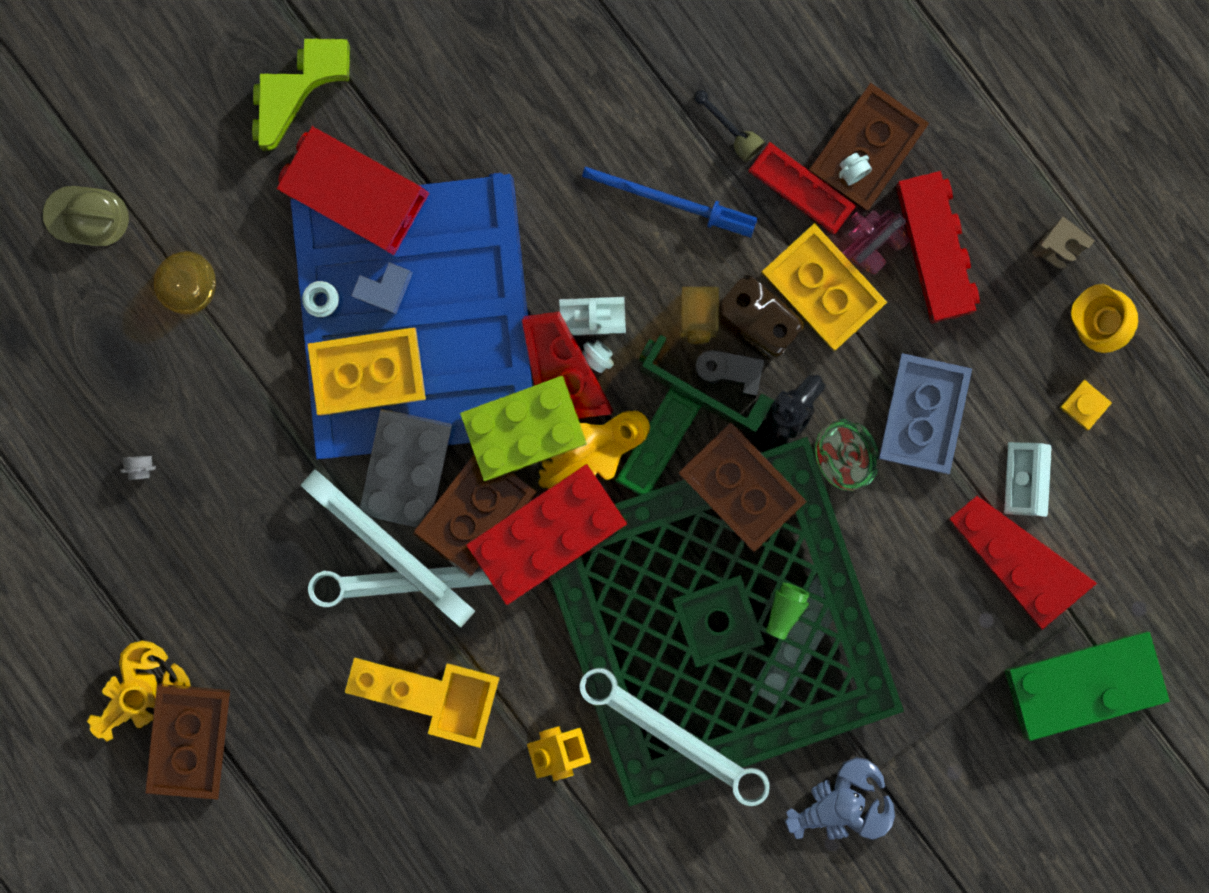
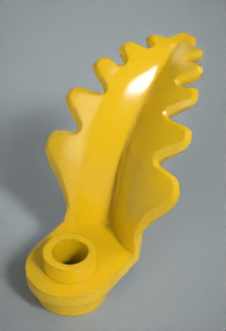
M636 410L624 411L603 425L580 423L588 445L550 458L552 461L544 460L542 466L545 470H539L541 476L538 481L539 485L542 488L550 489L585 464H588L595 476L596 473H599L605 480L612 479L615 476L621 455L646 440L650 431V424L646 416Z

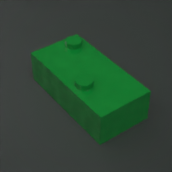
M1142 631L1004 670L1023 738L1028 741L1170 702L1150 631Z

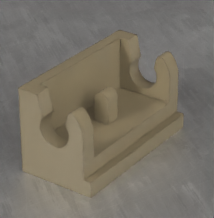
M1061 217L1052 225L1031 254L1036 258L1041 256L1056 268L1064 269L1066 264L1057 259L1056 254L1066 261H1075V256L1078 257L1084 250L1089 249L1095 240L1065 217Z

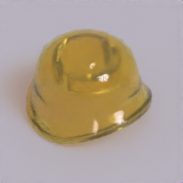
M189 251L178 252L169 256L160 264L155 274L154 290L159 301L169 310L180 314H192L203 310L213 299L216 290V277L212 266L203 256Z

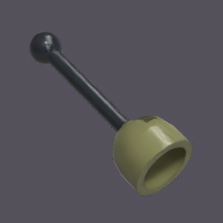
M698 90L694 94L695 102L703 104L735 137L734 150L745 163L750 161L764 147L765 142L753 131L740 132L708 100V95L705 91Z

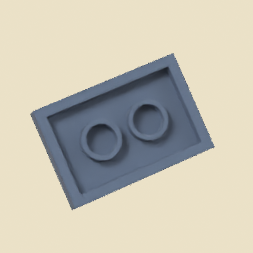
M902 353L899 359L878 459L949 475L972 368Z

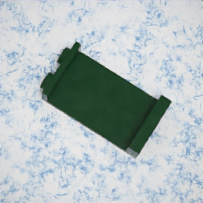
M660 334L656 342L649 339L638 360L643 363L642 373L680 393L728 423H732L747 434L753 436L773 404V399L761 393L746 418L654 365L667 338Z

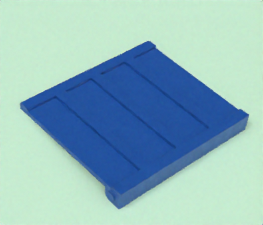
M494 173L489 174V177L419 185L428 191L429 195L395 255L388 253L374 243L303 203L291 199L317 460L371 454L379 414L382 408L450 423L452 428L448 446L470 443L460 415L461 412L534 386L522 319L524 316H528L515 185L511 174ZM389 262L413 272L397 314L351 296L359 275L381 283ZM313 282H327L338 292V306L327 317H315L309 314L303 306V293ZM320 293L316 296L315 302L317 306L326 304L327 296L325 293ZM416 328L426 400L323 416L317 415L308 351L309 343Z

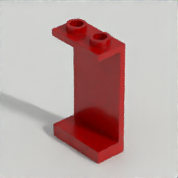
M312 126L309 132H305L300 137L296 145L297 153L291 164H286L280 172L277 189L374 243L388 253L395 255L427 199L429 192Z

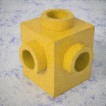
M560 726L539 732V740L527 743L537 779L552 775L553 781L573 776V768L591 763L581 727L562 733Z

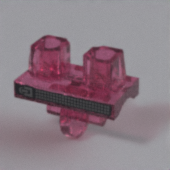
M875 210L865 218L858 212L854 213L851 216V220L856 227L848 233V236L854 242L843 252V255L850 262L861 266L867 272L873 275L876 274L886 263V260L877 251L879 247L886 242L892 250L897 252L911 241L910 236L903 227L906 220L899 213L894 214L891 210H887L881 217Z

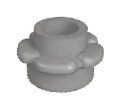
M152 456L123 458L124 469H120V472L128 473V480L150 478L149 471L155 470L156 466L152 465Z

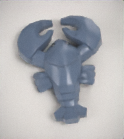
M858 757L843 762L837 772L833 791L830 789V781L825 780L811 789L812 795L817 801L816 803L811 804L810 807L804 809L800 814L792 808L786 811L788 818L785 820L788 832L793 833L795 839H801L806 828L826 827L828 838L834 840L835 838L842 839L849 836L844 828L847 825L861 837L870 840L885 836L892 828L895 819L894 804L889 795L883 796L885 804L883 813H878L877 808L880 803L876 799L871 804L865 818L862 819L860 815L865 807V798L860 793L850 789L852 784L866 791H875L874 786L866 781L868 777L873 778L880 789L884 788V777L878 767L868 759Z

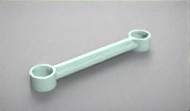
M316 469L302 482L301 486L342 521L458 626L462 627L474 614L475 610L437 578Z
M455 566L428 569L449 588L492 585L480 566L470 578ZM322 571L312 577L308 586L311 600L322 607L336 606L343 598L419 591L399 572L341 577L331 571ZM325 576H331L336 579L341 588L338 598L329 603L320 601L314 594L316 582Z
M595 668L588 671L582 677L580 691L587 702L593 705H608L733 788V793L740 803L747 806H756L767 798L770 784L767 776L761 770L756 768L743 769L617 686V680L609 670ZM603 673L611 682V692L604 699L591 698L585 690L586 681L593 674ZM749 773L759 775L764 783L763 794L754 800L742 798L738 792L739 779Z

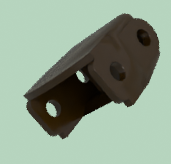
M743 275L717 308V312L720 315L717 321L768 361L778 359L803 329L802 320L750 275ZM736 301L743 302L745 307H740Z

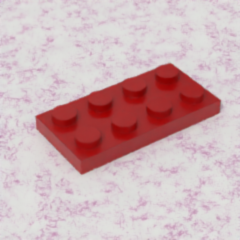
M585 464L466 544V546L504 603L508 605L627 525V523L588 464Z

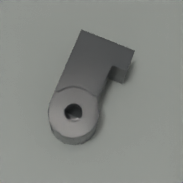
M706 351L697 359L696 373L707 384L724 381L744 385L743 395L757 398L764 360L720 351Z

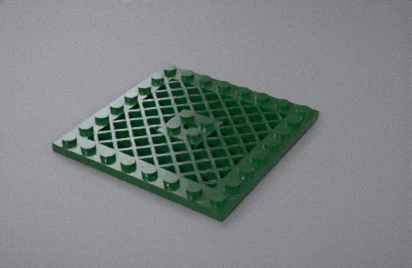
M808 437L761 453L807 501L796 512L802 531L787 523L781 526L800 535L791 554L773 546L781 527L770 537L768 543L764 542L762 544L766 548L757 566L739 558L745 544L742 539L734 555L717 547L716 544L724 528L732 532L734 531L723 519L719 520L705 513L704 511L712 509L710 505L686 480H682L614 504L627 525L587 551L593 552L586 567L582 556H579L550 576L583 675L592 669L604 668L615 676L617 686L628 693L629 691L624 679L641 686L636 697L640 701L646 689L663 697L664 700L658 711L661 715H663L669 701L688 709L679 726L682 729L685 728L692 712L710 720L703 738L692 735L742 768L904 712ZM695 515L688 532L670 524ZM701 517L719 525L711 543L693 535ZM661 527L654 544L636 536ZM667 529L685 537L677 555L658 547ZM804 538L814 565L796 557ZM627 539L619 556L601 548ZM690 540L708 548L700 566L681 558ZM633 541L651 549L642 567L624 559ZM770 550L789 558L780 577L762 569ZM713 551L731 559L723 578L705 569ZM656 552L674 560L666 578L647 570ZM599 553L616 560L608 579L590 571ZM793 561L812 570L804 587H797L805 590L810 594V598L824 605L815 622L803 616L798 619L813 627L804 645L787 637L785 640L777 638L778 641L771 656L768 657L752 648L765 644L761 631L767 633V627L763 626V623L773 605L776 589H780L784 582L795 585L785 580ZM736 562L754 570L746 588L741 575L728 580ZM679 563L697 571L689 589L670 581ZM621 564L640 572L631 590L613 582ZM816 572L826 599L808 591ZM759 573L777 581L769 600L751 592ZM702 574L720 582L694 591ZM644 575L663 583L654 601L636 593ZM589 576L605 584L598 601ZM667 586L686 594L672 599L676 612L659 604ZM610 587L628 595L620 613L602 605ZM749 597L766 604L758 622ZM633 598L652 606L643 624L625 616ZM828 607L838 633L820 625ZM656 609L675 617L667 635L648 627ZM601 611L617 618L610 635L608 634ZM714 611H722L729 618V626L723 632H715L708 625V618ZM679 620L688 646L671 638ZM622 621L641 629L632 647L614 639ZM817 630L836 638L828 656L809 648ZM645 632L663 640L656 658L637 650ZM840 641L850 668L832 659ZM783 642L802 650L793 668L774 660ZM668 643L686 651L679 669L660 661ZM613 645L629 652L622 669L620 668ZM744 651L736 669L718 661ZM806 653L824 661L816 680L798 671ZM748 654L767 662L759 680L740 672ZM634 655L652 663L644 681L626 673ZM691 655L696 668L709 664L701 681L683 672ZM829 664L848 673L839 691L821 682ZM772 665L790 673L782 692L763 683ZM657 666L675 674L667 693L649 684ZM714 666L733 674L725 692L706 684ZM593 674L586 681L591 698L604 699L609 696L612 685L605 674ZM795 676L813 684L805 703L787 694ZM853 676L857 689L845 693ZM680 677L699 686L690 704L672 695ZM737 677L756 685L748 703L729 695ZM818 687L836 695L811 704ZM761 688L779 696L771 715L752 706ZM703 689L722 697L714 715L695 707ZM784 699L801 707L776 717ZM726 700L745 709L737 726L718 718ZM594 705L629 807L715 777L678 751L673 752L674 749L672 747H669L667 750L650 742L652 734L648 732L645 738L640 726L608 705ZM749 711L767 719L742 728ZM715 723L733 731L707 740ZM648 748H651L663 754L664 756L652 759Z

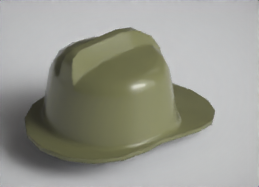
M80 186L62 187L50 195L43 208V222L48 232L56 239L67 243L108 246L117 242L124 235L129 223L128 210L124 201L115 193L103 189Z

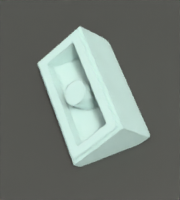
M1008 442L1004 514L1042 517L1048 515L1051 445Z

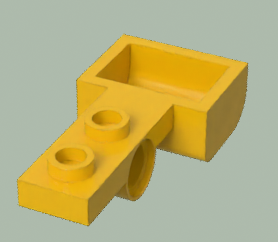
M354 658L345 693L432 716L428 734L481 748L500 677L447 663L441 681L406 670Z

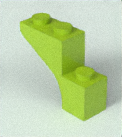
M304 39V49H298L297 69L302 70L303 74H260V84H254L253 102L254 105H259V119H253L252 135L253 141H259V147L262 151H272L278 147L305 99L315 88L330 82L349 81L350 45L347 39Z

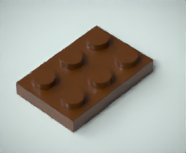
M870 83L809 171L865 212H868L929 123ZM854 153H858L860 157L867 155L869 157L867 162L872 167V171L852 185H848L844 178L840 179L839 172L842 168L839 165L843 160Z
M732 423L723 429L679 472L688 484L754 552L807 502Z
M474 454L419 524L413 535L470 578L479 567V564L466 544L526 505L536 491L512 472L485 482Z
M157 683L145 793L218 800L230 690Z

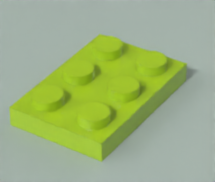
M563 376L460 413L485 482L588 445Z

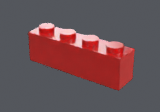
M941 171L899 181L895 187L930 323L933 324L973 314L976 311L975 304L980 303V298L975 282L969 283L966 270L971 269V263L967 249L960 248L957 235L962 234V228L958 214L951 213L948 200L953 199V193L949 179H943Z

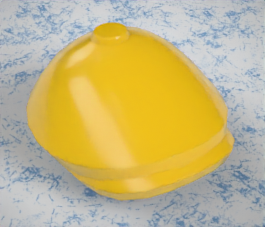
M1095 284L1087 288L1072 305L1071 318L1079 338L1088 348L1096 352L1108 353L1121 349L1128 344L1135 334L1138 326V313L1135 305L1124 293L1112 289L1105 284Z

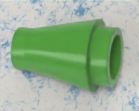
M784 582L781 588L775 591L766 632L774 637L785 640L789 631L809 606L807 600L810 594L795 585Z

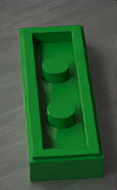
M670 388L649 423L650 431L646 440L634 448L618 475L616 482L638 495L651 492L701 406Z

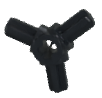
M809 375L797 390L782 391L776 397L766 415L771 429L760 448V453L785 445L789 438L799 437L813 417V403L826 388V384L822 381L821 376Z

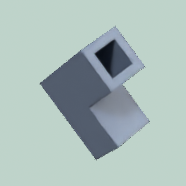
M389 262L381 283L359 275L351 296L397 314L413 272Z

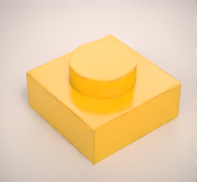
M1083 380L1060 406V409L1088 431L1112 402L1086 380Z

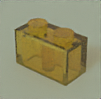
M682 287L680 293V337H688V343L692 344L709 343L710 338L716 337L719 331V287Z

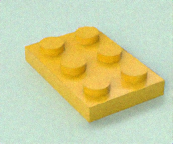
M815 223L761 272L833 352L888 303Z
M416 328L308 344L318 416L426 400Z

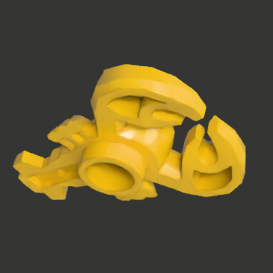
M142 640L130 643L122 650L119 666L123 681L120 684L115 676L111 677V680L107 682L106 687L102 690V693L111 698V700L103 710L101 717L90 715L87 720L91 725L90 731L98 739L104 738L106 741L113 739L111 729L130 718L137 728H142L144 725L149 724L150 721H153L154 715L146 709L148 707L154 708L157 681L153 674L146 672L136 673V669L148 670L159 667L158 661L148 659V656L151 655L159 657L166 662L168 656L161 647L152 642ZM175 663L171 665V668L176 675V681L174 683L170 681V673L165 671L162 677V684L190 686L188 676Z

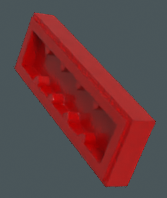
M771 142L768 143L748 170V173L833 236L856 207L855 204Z

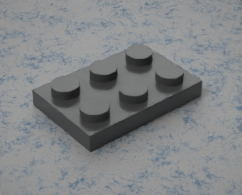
M382 408L377 423L360 509L369 517L418 527L436 503L452 424Z

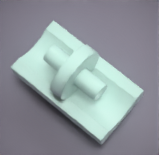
M624 297L559 299L560 313L573 336L626 334Z

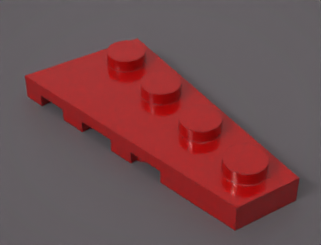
M978 496L972 498L948 519L1040 630H1043L1097 584Z

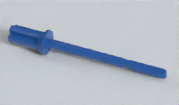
M584 167L582 177L709 218L708 228H711L713 225L750 238L753 235L757 217L719 205L720 201L716 200L713 208L588 167Z

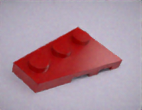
M552 312L524 316L522 324L534 386L563 376L578 419L612 414L614 411L561 313Z

